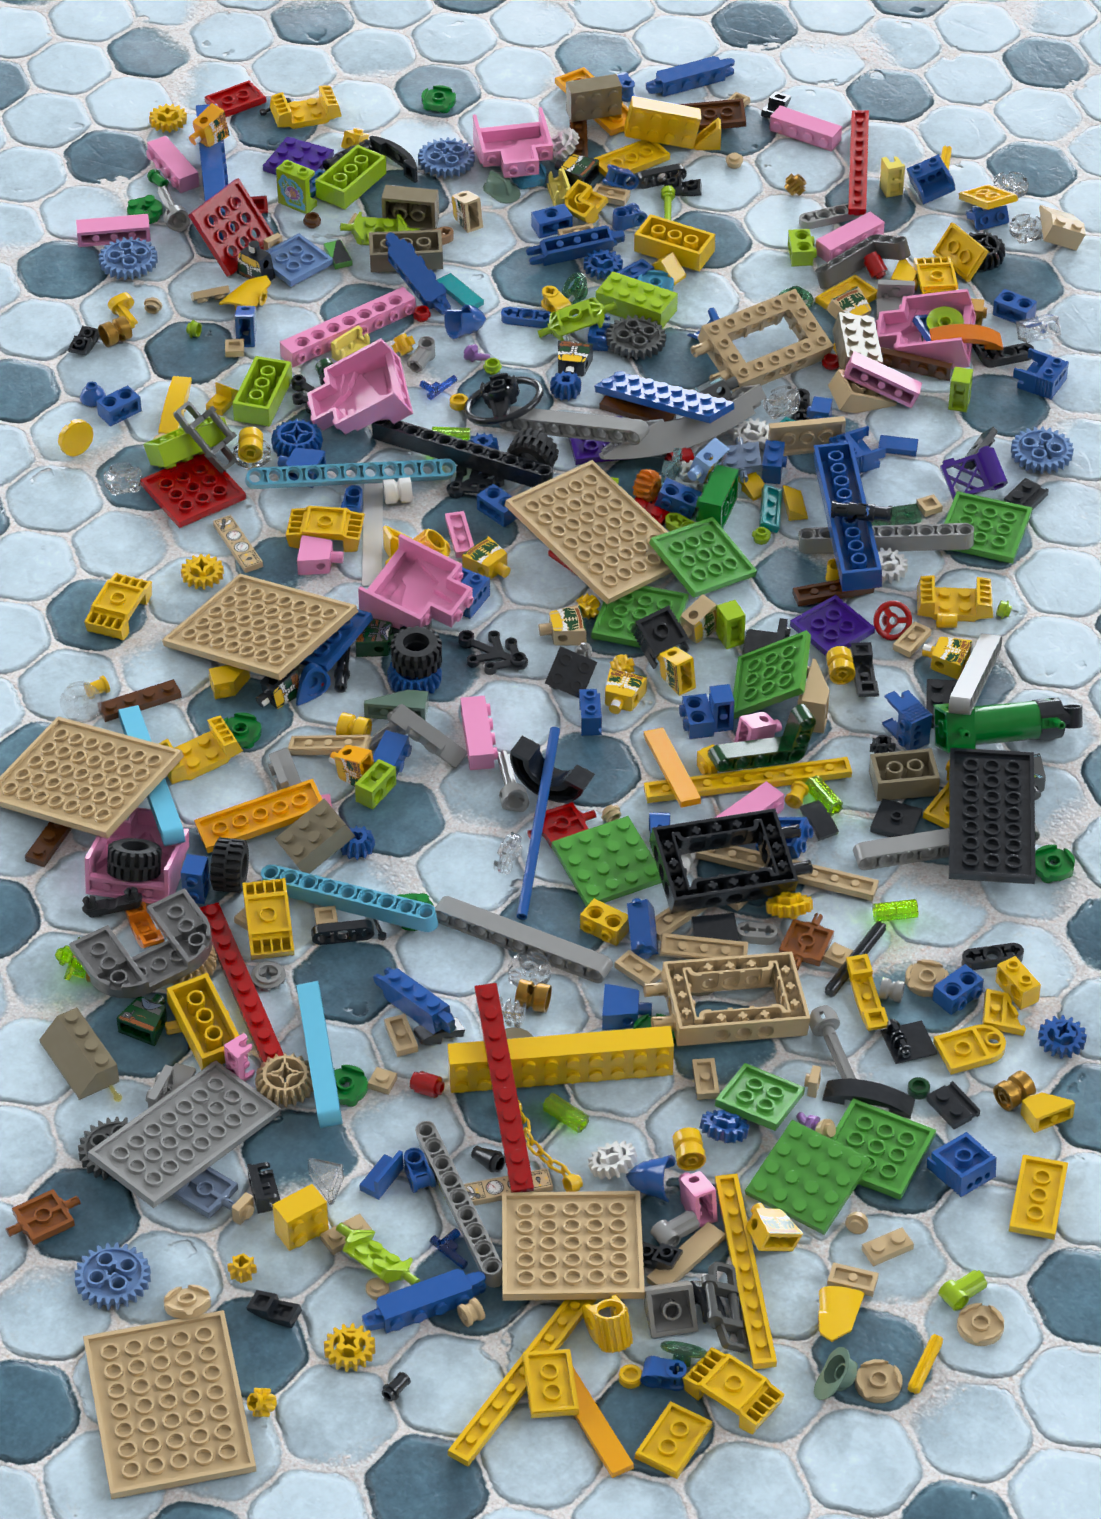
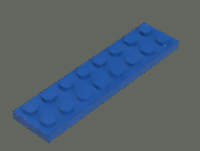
M617 371L614 375L602 379L601 382L594 385L596 393L706 423H712L734 410V402L727 401L725 398H716L710 394L697 393L695 390H686L680 386H671L665 382L660 383L653 381V379L641 378L638 375H630L624 371Z

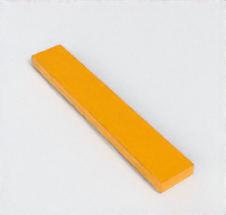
M664 728L644 731V739L680 807L701 804V797Z
M573 1367L579 1404V1415L573 1416L612 1478L634 1469V1463Z

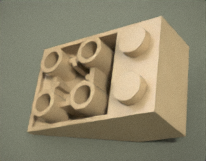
M813 658L811 666H807L805 692L799 695L798 705H806L816 719L813 732L824 734L828 719L830 690L817 660Z

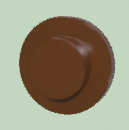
M309 212L305 215L303 223L306 227L316 228L321 224V218L319 214Z

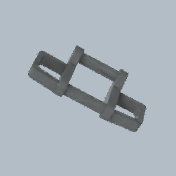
M187 401L173 413V416L186 434L189 433L203 450L207 460L220 473H223L237 461L236 457L226 446L237 435L218 416L214 406L201 415L191 402ZM183 409H186L195 419L190 425L181 414ZM208 417L213 420L226 436L225 439L212 449L194 429ZM219 450L229 461L226 466L215 457Z
M715 1261L709 1266L708 1274L701 1277L709 1310L707 1313L708 1322L711 1328L716 1330L721 1346L724 1349L742 1353L748 1349L749 1345L745 1334L744 1322L740 1318L737 1301L739 1292L736 1270L733 1265ZM717 1271L726 1273L728 1284L717 1281ZM716 1296L728 1298L731 1318L723 1317L721 1311H718ZM727 1332L736 1334L738 1343L730 1341Z

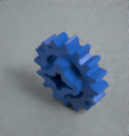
M600 249L599 252L593 250V254L587 253V257H584L583 269L586 270V274H590L591 278L596 276L597 280L600 278L606 280L612 271L617 272L623 267L621 255H616V251L609 252V249L606 251Z
M1064 1015L1061 1016V1019L1053 1016L1052 1021L1045 1019V1024H1041L1038 1031L1039 1046H1044L1045 1053L1051 1051L1052 1057L1059 1054L1060 1059H1063L1064 1055L1072 1058V1053L1079 1055L1080 1049L1084 1050L1087 1038L1085 1027L1080 1028L1081 1022L1074 1023L1073 1017L1066 1020Z
M713 1110V1113L707 1111L706 1114H702L699 1129H702V1133L707 1134L708 1138L715 1139V1141L721 1140L724 1143H736V1140L743 1142V1139H747L750 1125L747 1124V1120H741L742 1117L737 1114L727 1113L725 1110Z

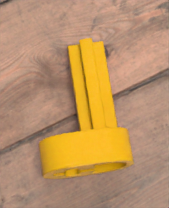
M129 293L118 294L109 300L108 308L113 314L119 315V317L125 316L131 328L138 324V321L129 312V309L134 305V299Z

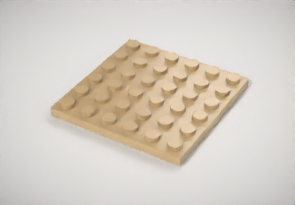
M640 1191L502 1193L503 1301L609 1299L613 1295H616L619 1299H645Z

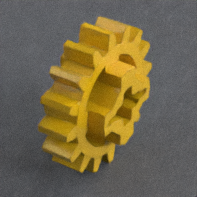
M166 103L163 107L158 105V109L153 108V112H150L149 123L156 131L161 129L163 133L165 131L171 133L173 130L178 131V127L183 128V125L187 124V113L184 108L181 109L180 105L174 107V104L170 106Z
M200 554L196 558L193 555L192 560L186 559V564H182L181 578H183L184 583H188V587L195 585V589L202 587L205 590L206 586L213 588V583L219 584V580H223L224 566H222L221 560L217 561L216 556L210 558V554L206 555V557Z
M781 892V895L768 898V901H766L767 914L777 915L778 918L797 919L799 915H806V912L813 910V899L807 897V895H802L800 892Z
M354 1323L350 1325V1328L342 1324L341 1330L334 1327L333 1334L328 1333L327 1341H324L325 1358H328L329 1364L335 1363L337 1370L344 1367L345 1372H348L351 1367H353L354 1371H358L359 1365L365 1368L366 1361L372 1362V1354L376 1353L375 1338L371 1337V1331L364 1332V1326L362 1325L357 1329Z

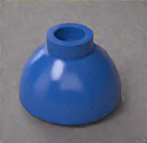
M91 381L82 389L80 401L86 406L96 407V400L106 396V393L101 386Z

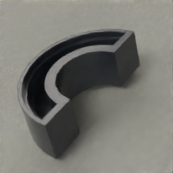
M522 735L510 751V763L518 779L530 791L538 795L545 759L540 751V744ZM576 765L574 769L569 771L554 767L548 800L568 803L578 799L595 774L579 765Z

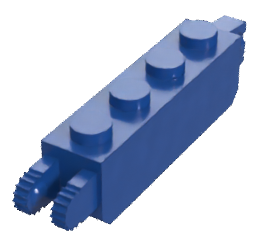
M712 56L659 70L656 73V79L646 83V90L649 94L660 93L662 97L725 81V77L734 74L732 66L735 64V60L732 58L720 60L719 57Z
M605 225L543 239L539 245L527 248L526 253L529 256L537 255L530 258V265L543 263V266L587 257V253L593 254V250L597 252L600 249L604 251L609 249V252L613 251L614 246L625 241V234L623 230L613 231L610 230L609 226Z
M392 232L386 234L385 240L386 247H388L389 263L423 306H427L429 309L435 308L441 315L445 314V310H451V305L446 298L447 290L445 286L436 280V275L431 269L428 270L424 259L421 256H417L410 242L407 243L404 238L400 240Z
M388 967L384 969L385 976L380 974L373 976L374 982L383 990L384 997L388 1002L432 1034L442 1029L448 1033L457 1029L450 1006L400 969L393 970Z
M455 1269L378 1297L376 1309L362 1315L363 1325L367 1331L383 1328L385 1333L399 1331L403 1327L414 1323H421L433 1316L443 1315L447 1311L456 1309L460 1304H468L469 1300L474 1296L486 1291V1284L484 1283L486 1276L482 1271L465 1275L463 1270Z

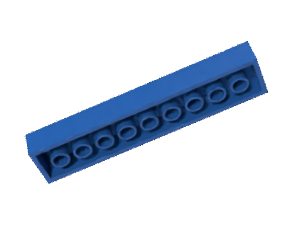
M210 104L196 105V117ZM224 139L211 147H206L199 142L205 202L228 185ZM221 208V214L225 216L226 212ZM209 216L210 224L214 225L213 218ZM219 232V238L223 241V234Z
M853 442L814 445V465L842 592L882 587V567L871 522L858 519L848 520L847 517L835 516V518H831L833 500H836L837 503L848 504L849 502H854L857 505L860 503L867 504Z

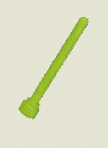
M664 186L661 189V198L664 200V219L671 220V201L675 198V189L672 186Z

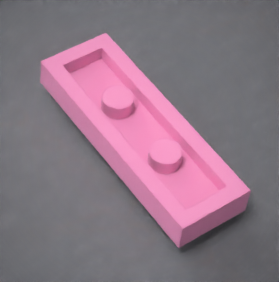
M464 511L446 513L445 521L456 558H462V554L474 546Z

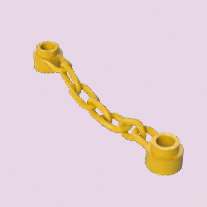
M518 1100L522 1124H525L527 1121L524 1135L528 1149L533 1155L538 1156L550 1169L563 1175L562 1182L566 1192L579 1191L583 1186L581 1177L578 1174H571L566 1165L552 1159L539 1143L533 1139L530 1120L525 1117L522 1112V1104ZM534 1144L538 1147L537 1152L532 1148ZM553 1163L561 1166V1170L552 1166Z

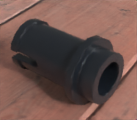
M399 1372L389 1384L383 1386L382 1396L390 1402L397 1400L399 1393L411 1383L410 1377L404 1372Z

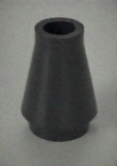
M475 1146L471 1152V1157L490 1172H500L505 1165V1157L501 1151Z

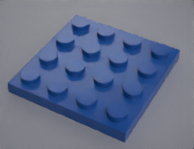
M358 609V612L299 664L306 666L309 663H316L323 667L326 672H329L373 620L372 614Z

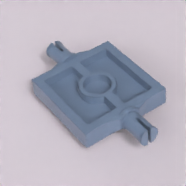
M737 437L735 439L736 445L727 446L730 450L723 466L739 469L740 481L744 483L743 478H745L746 483L748 481L747 474L763 471L759 441L743 444V438L739 437V442Z
M209 1167L176 1191L173 1197L210 1219L222 1207L232 1211V1206L236 1202L232 1201L230 1197L238 1190V1183Z

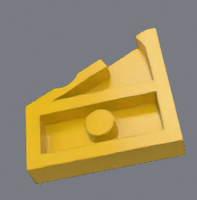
M986 989L982 1024L993 1026L1002 1032L1024 1036L1026 1028L1020 1024L1018 1020L1019 1014L1012 1005L1009 994Z

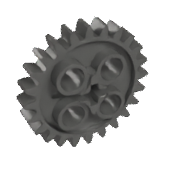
M628 315L627 319L620 317V321L614 320V324L610 323L609 328H607L606 341L607 346H610V350H614V354L621 353L620 357L626 355L628 359L634 357L637 360L638 357H641L645 360V356L652 358V354L658 355V351L662 352L663 347H665L666 334L665 329H662V325H657V321L651 322V318L645 320L644 316L638 318L637 315L631 318Z
M108 1117L104 1124L99 1120L98 1127L90 1125L91 1132L84 1131V1137L80 1138V1145H78V1154L82 1167H87L88 1174L94 1172L95 1178L102 1175L104 1181L108 1176H111L88 1158V1151L128 1123L127 1117L122 1122L119 1121V1117H116L114 1122H111Z

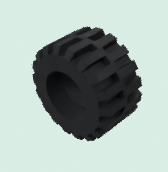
M528 428V430L523 429L516 434L506 453L546 464L553 468L558 459L559 450L556 449L557 444L553 443V439L548 437L545 432L541 433L540 430Z
M419 626L406 627L405 630L401 629L399 634L396 633L393 636L394 639L391 640V661L393 668L396 669L398 674L402 673V676H409L412 679L415 677L421 679L424 676H431V673L435 674L437 669L441 667L442 641L434 630H428V627L424 626L422 628Z
M219 837L216 841L210 867V881L214 891L241 893L243 890L242 883L246 882L249 866V848L246 840Z
M126 838L114 841L108 845L107 873L116 879L128 882L153 880L161 874L162 848L152 841L139 838Z

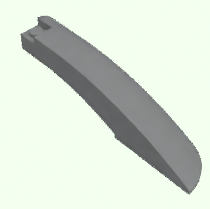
M760 384L742 386L732 392L730 398L726 399L727 401L734 402V410L712 423L688 417L666 422L663 419L645 421L649 425L650 431L638 445L611 442L602 449L599 456L601 459H634L671 453L685 447L694 446L722 434L754 415V409L762 404L761 401L767 397Z

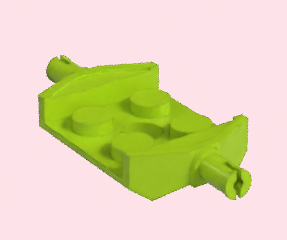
M359 212L354 223H340V231H351L357 244L368 246L370 232L420 230V228L407 227L400 214H397L396 219L362 217V212Z
M595 297L554 311L550 314L548 327L537 330L538 335L541 338L548 334H553L558 340L564 341L563 336L594 324H598V327L602 328L605 314L616 310V304L613 302L604 306L603 303L600 304Z
M342 1222L337 1225L336 1231L346 1237V1243L342 1251L368 1268L386 1283L405 1280L411 1285L420 1282V1279L410 1273L409 1270L413 1259L410 1257L405 1261H401L397 1255L387 1251L381 1243L373 1240L374 1230H351Z

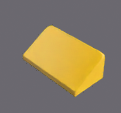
M783 485L782 497L788 520L808 519L802 492Z

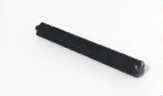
M877 921L850 956L868 954L886 931V924ZM846 961L826 985V995L834 997L848 980L849 974Z

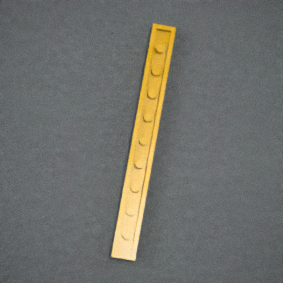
M848 757L692 776L690 778L701 797L755 790L766 781L774 787L792 785L795 781L810 783L852 777V769ZM666 780L644 783L643 789L647 803L676 800Z
M738 1174L715 1176V1186L730 1260L736 1270L738 1299L753 1369L777 1367V1359L752 1240L747 1229L748 1221Z
M597 1299L564 1300L525 1352L559 1350L583 1319V1306L587 1304L592 1306ZM522 1355L448 1449L449 1457L468 1467L526 1393L527 1387Z

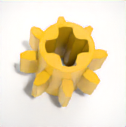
M406 333L395 337L393 339L395 343L391 346L395 353L400 352L401 356L412 352L414 350L412 346L416 343L412 336L407 337Z
M582 595L576 600L578 605H580L583 618L587 617V619H590L599 614L597 608L600 607V602L594 595Z
M626 654L617 655L613 658V661H610V668L629 673L635 672L633 658L628 659Z
M244 1253L232 1256L233 1263L227 1264L231 1280L236 1279L240 1283L247 1282L248 1280L251 1281L252 1273H257L254 1257L249 1258Z
M254 1388V1393L248 1396L247 1407L250 1411H253V1417H270V1412L275 1410L277 1400L276 1396L270 1394V1388Z

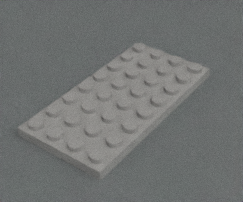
M215 1060L88 1151V1158L152 1208H155L278 1117L281 1108Z

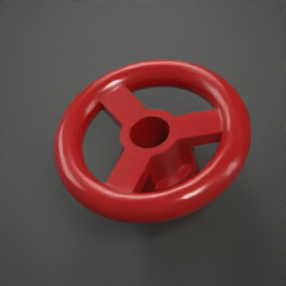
M887 601L881 604L875 611L873 624L876 632L882 638L897 640L911 626L912 615L905 604L899 601ZM889 607L900 608L906 617H898L895 613L891 612ZM883 611L885 613L882 617V624L885 626L884 631L879 623V618ZM891 617L894 618L893 624H890L889 619ZM898 623H906L900 633L890 634L892 628L896 627Z

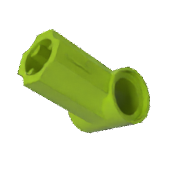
M973 1270L957 1281L949 1280L945 1282L939 1289L938 1295L954 1311H958L968 1303L969 1298L987 1288L988 1282L980 1270Z

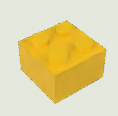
M313 1184L272 1204L275 1233L289 1251L303 1246L306 1242L319 1237L321 1233L329 1230L327 1201Z

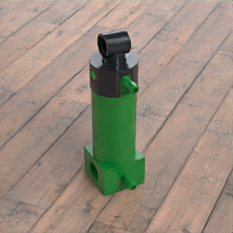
M1059 698L974 706L971 715L949 713V703L934 705L935 746L947 753H950V748L976 749V745L1062 738L1065 728L1075 729L1083 727L1082 705H1063Z

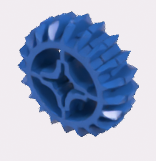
M297 418L295 421L289 420L287 423L282 422L281 425H277L276 429L273 430L271 438L272 448L278 457L280 455L290 457L295 448L321 450L323 443L322 432L317 427V424H312L311 421L305 422V419L298 421Z
M390 662L387 670V681L391 690L395 692L418 690L434 694L435 689H439L442 680L441 668L437 669L435 674L431 673V676H424L421 679L418 677L412 679L409 676H402V673L398 674L396 669L393 668L392 662Z

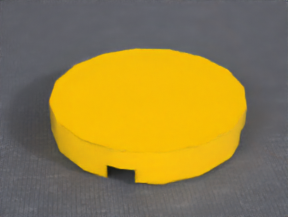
M74 419L70 421L71 423L68 426L65 425L62 428L58 437V445L61 451L69 456H78L84 453L92 443L94 435L93 428L89 423L81 419Z

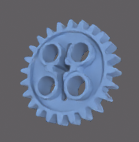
M449 137L446 140L440 138V141L433 139V143L427 142V145H422V149H419L418 165L421 166V170L424 169L425 173L430 172V176L436 174L437 178L441 175L444 179L447 176L453 178V175L460 177V173L466 174V170L470 171L475 162L472 146H468V143L463 144V140L457 142L456 138L450 140Z
M123 237L122 241L116 239L115 243L110 241V246L104 245V249L100 250L99 266H101L102 271L105 270V274H110L111 278L115 275L117 279L124 277V280L127 277L133 280L134 276L141 278V274L147 276V271L152 272V268H156V263H158L155 246H152L151 242L146 244V240L140 241L139 237L136 240H133L132 237L129 240Z
M1043 426L1041 430L1034 427L1033 431L1026 428V433L1020 431V435H1015V439L1012 440L1011 457L1015 458V463L1019 462V467L1026 466V471L1031 468L1033 473L1039 470L1040 474H1043L1044 471L1050 474L1051 470L1057 473L1058 468L1064 470L1065 465L1069 466V461H1072L1074 448H1072L1073 443H1070V438H1065L1064 433L1059 435V430L1052 432L1051 428L1045 430Z
M118 1242L115 1243L114 1247H110L109 1243H106L105 1249L98 1245L97 1252L89 1250V1257L82 1256V1263H77L78 1270L74 1271L75 1286L77 1287L78 1294H82L83 1301L88 1299L90 1306L97 1302L98 1309L106 1305L107 1310H110L111 1306L115 1305L116 1309L119 1310L122 1303L129 1307L128 1301L131 1300L136 1303V1295L143 1297V1290H148V1282H151L150 1266L148 1265V1259L143 1257V1252L137 1253L136 1247L128 1250V1244L119 1248Z

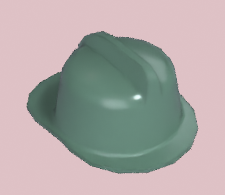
M493 170L489 172L486 183L483 185L484 192L500 203L505 204L516 202L520 198V190L511 183L510 178H504L503 172H495Z
M838 1347L829 1355L814 1386V1395L818 1400L830 1398L836 1391L846 1390L854 1383L858 1364L850 1359L849 1351L846 1348Z

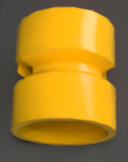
M255 427L243 428L238 436V456L246 463L258 462L263 456V433Z
M844 646L831 648L826 654L830 680L839 685L851 682L855 678L856 673L852 652Z
M342 712L337 722L336 735H371L372 720L361 716L356 719L355 715Z
M691 1127L676 1131L672 1136L678 1167L682 1170L693 1171L704 1166L706 1155L703 1149L701 1132Z

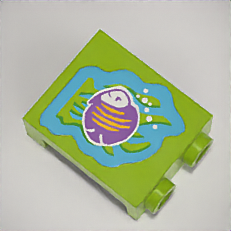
M285 160L276 168L278 203L304 214L311 212L317 206V200L310 197L309 182L315 175V171L289 160Z

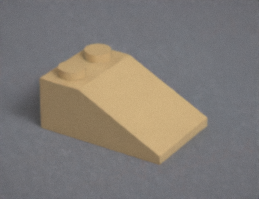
M1040 205L1039 213L1043 240L1077 251L1086 235L1084 223L1073 214Z
M838 369L828 384L832 396L842 412L856 414L892 407L897 404L896 401L843 377L845 370Z

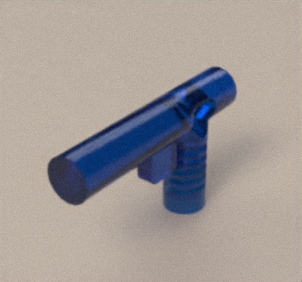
M452 375L443 383L435 382L432 385L422 380L419 386L429 392L427 393V398L432 400L457 382V377Z
M454 1228L442 1239H439L436 1235L431 1237L429 1242L461 1269L467 1267L468 1262L455 1252L458 1245L454 1240L461 1235L458 1229Z

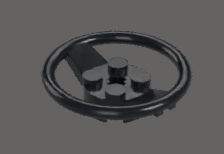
M508 373L493 375L489 377V382L486 384L482 382L480 389L469 397L464 406V415L469 421L479 425H497L515 420L527 414L539 404L544 394L543 386L539 381L530 377H515V375L511 377ZM518 384L533 386L536 389L534 398L524 407L510 413V405L517 402L516 397L520 393ZM483 396L485 404H487L489 409H492L494 417L483 418L475 416L471 412L472 406Z

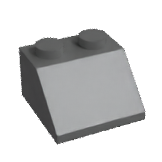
M687 1280L644 1287V1307L651 1338L698 1331L693 1284Z

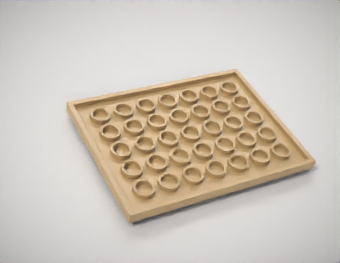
M593 460L513 496L505 502L504 506L606 604L672 573L649 544L652 537L667 533L668 531Z
M239 574L164 637L162 642L168 648L281 680L358 612V609L354 604Z
M57 717L0 776V807L108 839L181 761L184 755L182 750Z
M224 1310L201 1314L200 1316L188 1319H173L83 1336L111 1499L257 1472Z

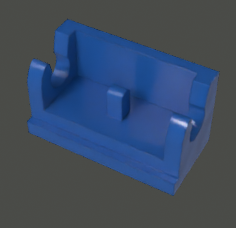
M605 315L604 320L609 321L611 317ZM603 323L602 328H599L598 324L589 327L588 343L593 344V351L608 352L609 346H607L606 333L610 323Z

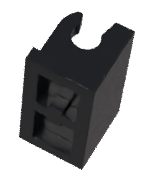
M268 1162L253 1165L247 1164L248 1180L258 1214L273 1211L272 1204L280 1201L273 1170L261 1171L262 1169L270 1168V1163Z

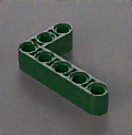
M799 704L791 710L782 736L718 744L708 751V757L719 772L798 762L806 753L816 725V719L806 705Z

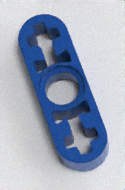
M505 307L501 310V321L509 325L546 328L548 327L547 324H549L551 312Z

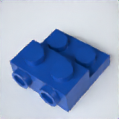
M778 817L781 827L799 824L801 837L785 839L791 859L799 858L801 853L806 852L807 839L813 837V827L810 826L807 817Z

